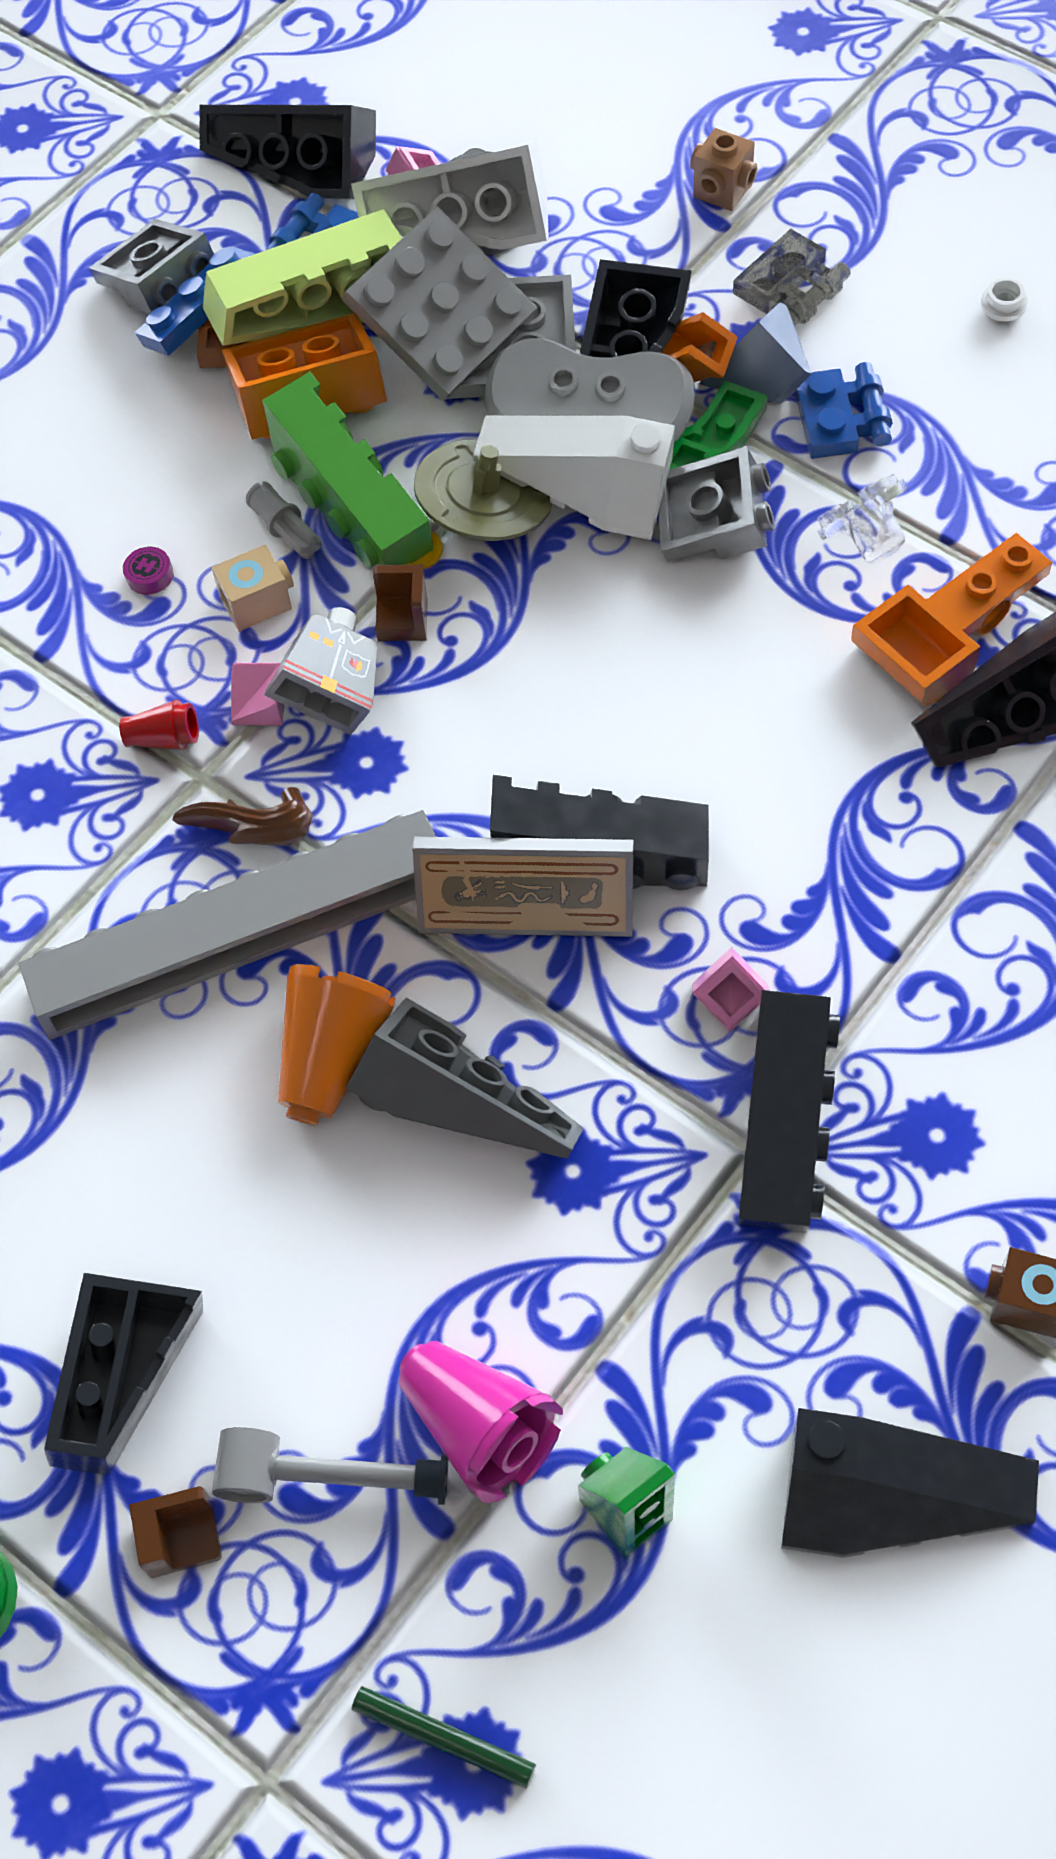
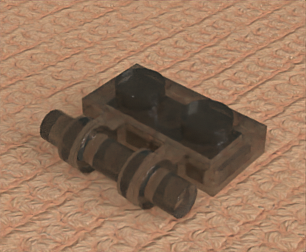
M790 228L733 280L732 294L765 314H768L779 302L785 304L793 325L796 327L799 323L805 324L817 313V307L825 299L831 300L842 291L843 282L850 277L851 271L843 262H838L832 269L823 265L826 260L827 249ZM805 281L813 285L806 293L798 289Z

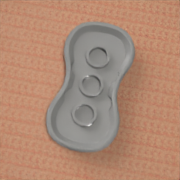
M530 338L511 344L498 355L488 374L484 399L487 416H630L675 425V442L685 431L689 423L695 392L691 373L686 366L666 354L638 352L619 357L597 358L580 354L551 340Z

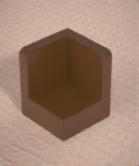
M423 564L374 566L373 579L377 596L375 624L377 642L427 641L428 598Z
M202 1486L129 1504L138 1564L150 1578L205 1565L221 1559L222 1551L213 1502Z

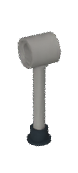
M231 1427L220 1431L212 1494L223 1500L239 1503L270 1502L273 1500L274 1486H276L277 1480L414 1490L415 1497L438 1498V1505H445L449 1460L444 1454L441 1456V1461L417 1459L416 1465L279 1455L281 1438L273 1432L249 1427Z

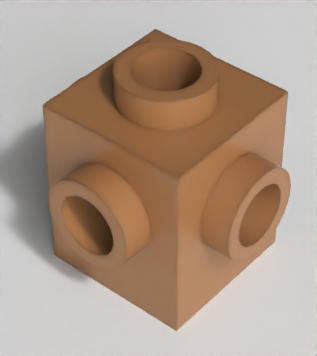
M715 127L704 143L697 144L691 156L690 168L694 170L693 197L733 211L747 190L751 188L757 175L758 164L754 162L755 142Z

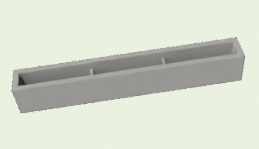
M424 810L410 815L401 814L394 816L381 826L362 833L344 835L335 843L312 852L296 853L289 857L286 862L262 871L246 872L233 882L212 890L196 891L185 900L161 909L143 911L135 919L111 928L95 929L86 934L82 939L58 948L42 949L35 953L32 958L19 962L18 966L35 1015L49 1040H52L416 900L412 851L414 837H436Z

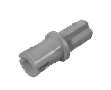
M266 481L262 482V486L258 482L249 489L246 495V504L265 521L268 532L276 538L282 537L303 558L309 559L313 557L315 551L321 548L322 541L301 519L300 509L295 504L285 501L272 485Z

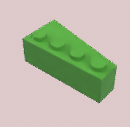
M310 371L262 400L274 451L270 458L275 470L282 479L288 480L290 478L298 486L301 497L311 509L317 507L325 515L329 527L338 538L346 537L353 544L358 558L367 568L370 569L376 565H408L433 551L430 520L392 473L383 478V470L375 456L374 450L365 439L355 443L350 430L344 423L346 421L345 414L335 402L326 407L319 398L318 390L320 389V383Z

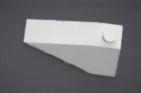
M485 416L473 454V460L477 462L483 446H494L499 450L497 464L502 466L501 476L521 487L529 485L550 496L551 503L562 509L569 506L589 517L590 524L604 531L651 540L672 462L675 425L630 416Z

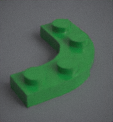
M725 380L705 413L693 425L686 427L679 439L674 442L672 462L669 470L742 448L767 409L768 395Z

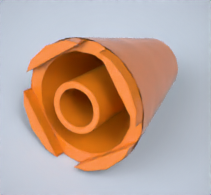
M296 964L290 966L287 976L278 1103L288 1108L285 1115L287 1118L300 1123L318 1126L320 1118L330 1119L334 1115L348 1090L346 1086L373 1035L392 1013L396 998H390L391 992L357 976L338 971L336 977L322 976V978H319L318 975L321 967Z

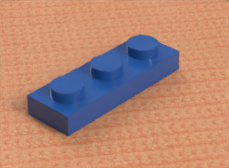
M230 245L217 251L211 257L210 263L201 272L183 282L178 289V293L164 306L153 310L147 316L146 322L134 332L143 347L170 356L208 320L203 310L206 271L252 256L255 253Z

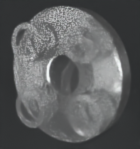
M892 473L885 478L882 477L857 492L862 500L857 504H854L852 499L821 514L816 518L821 526L816 530L820 538L825 540L841 532L851 537L865 562L877 563L889 558L906 541V536L893 515L892 501L908 489L906 482L903 478L897 479L896 475Z

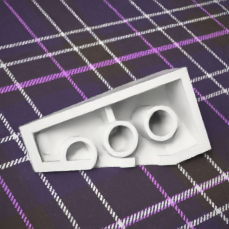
M538 143L351 183L358 217L384 209L400 236H406L438 206L477 246L504 250L549 240L547 188Z

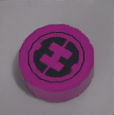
M141 547L131 552L123 563V574L130 589L138 594H156L164 590L171 583L174 576L169 556L159 547Z

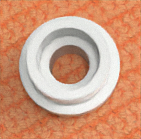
M1001 277L995 279L984 290L981 297L983 312L988 317L997 321L1008 322L1016 320L1023 316L1027 310L1028 296L1021 282L1014 278Z

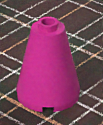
M438 1341L414 1346L401 1361V1373L399 1376L401 1390L468 1490L481 1501L490 1503L506 1498L507 1496L500 1490L513 1479L523 1486L547 1460L561 1432V1429L553 1423L555 1414L563 1416V1408L550 1395Z

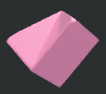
M233 663L231 672L232 725H283L285 705L264 696L265 690L280 663Z
M732 947L692 984L694 996L729 1031H732L760 1005L762 990L770 991L768 984Z

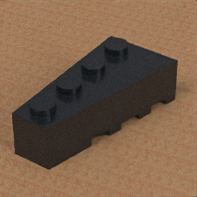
M493 774L490 838L633 840V889L641 886H667L674 890H688L695 886H707L709 804L644 795L638 797L634 803L623 802L620 797L612 794V791L592 788L589 795L578 796L559 793V783L538 781L535 790L512 786V777Z
M762 990L738 1225L807 1233L810 1227V1219L821 1220L825 1185L814 1184L816 1161L827 1162L830 1127H821L819 1122L821 1104L832 1105L835 1071L824 1070L826 1048L837 1049L840 1028V1015L830 1014L831 997Z

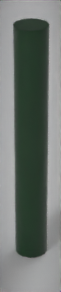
M364 1686L359 1688L351 1707L352 1711L522 1788L527 1789L537 1766L536 1763Z

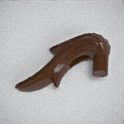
M288 787L281 793L283 803L268 809H250L238 806L231 799L227 803L199 802L185 806L175 812L172 821L178 825L204 827L231 833L229 842L233 844L286 846L296 844L306 836L310 829L313 814L305 804L300 790L296 787Z

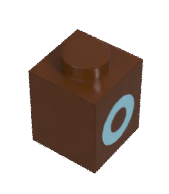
M1009 1247L1002 1266L991 1264L984 1298L994 1301L990 1321L1056 1338V1259Z

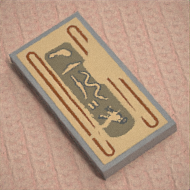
M414 837L412 851L419 933L632 937L633 840Z

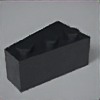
M83 1273L44 1446L49 1467L110 1475L203 1313L202 1291Z

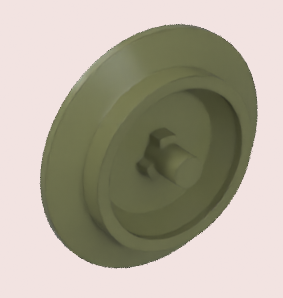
M463 440L443 445L429 453L419 464L414 478V493L418 504L435 523L462 537L478 541H499L517 538L539 527L551 511L553 503L550 502V496L529 485L521 487L500 475L502 466L497 464L499 450L491 445L483 446L480 451V457L475 462L473 454L478 440Z

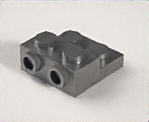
M154 218L90 266L89 270L97 284L120 291L128 307L150 314L156 308L164 306L175 296L183 282L201 272L210 263L214 252L205 233Z
M747 446L669 470L658 511L661 552L668 562L715 549L722 560L767 547L766 532L775 529V522L769 503L767 501L763 502L762 493L771 491V482L765 464H757Z

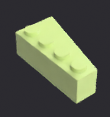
M382 209L206 271L203 310L223 346L259 340L353 314L354 312L341 300L345 291L393 248L402 237L386 211Z

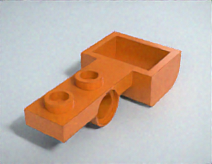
M1016 532L927 599L907 584L853 624L851 641L923 706H930L974 672L981 646L970 638L969 635L974 631L984 635L997 627L1005 618L1015 600L1050 575L1053 562Z

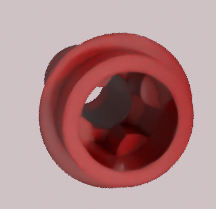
M176 699L136 715L122 717L119 722V733L125 747L140 746L185 750L188 744L197 743L199 723L194 706L191 703L181 704Z

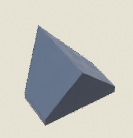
M779 302L739 341L733 349L724 378L709 377L701 380L698 384L720 389L726 380L768 395V401L781 405L812 374L787 306Z

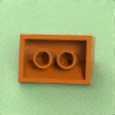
M355 313L222 349L237 402L252 440L260 437L271 439L262 400L309 371L320 383V389L318 390L319 398L326 407L335 402L344 414L349 412L360 414L370 411L375 405L387 402L377 351Z

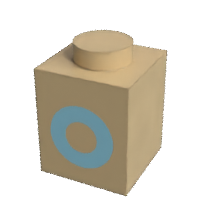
M266 544L211 567L219 597L238 632L292 609L288 589L294 587L292 576L283 559L275 562Z

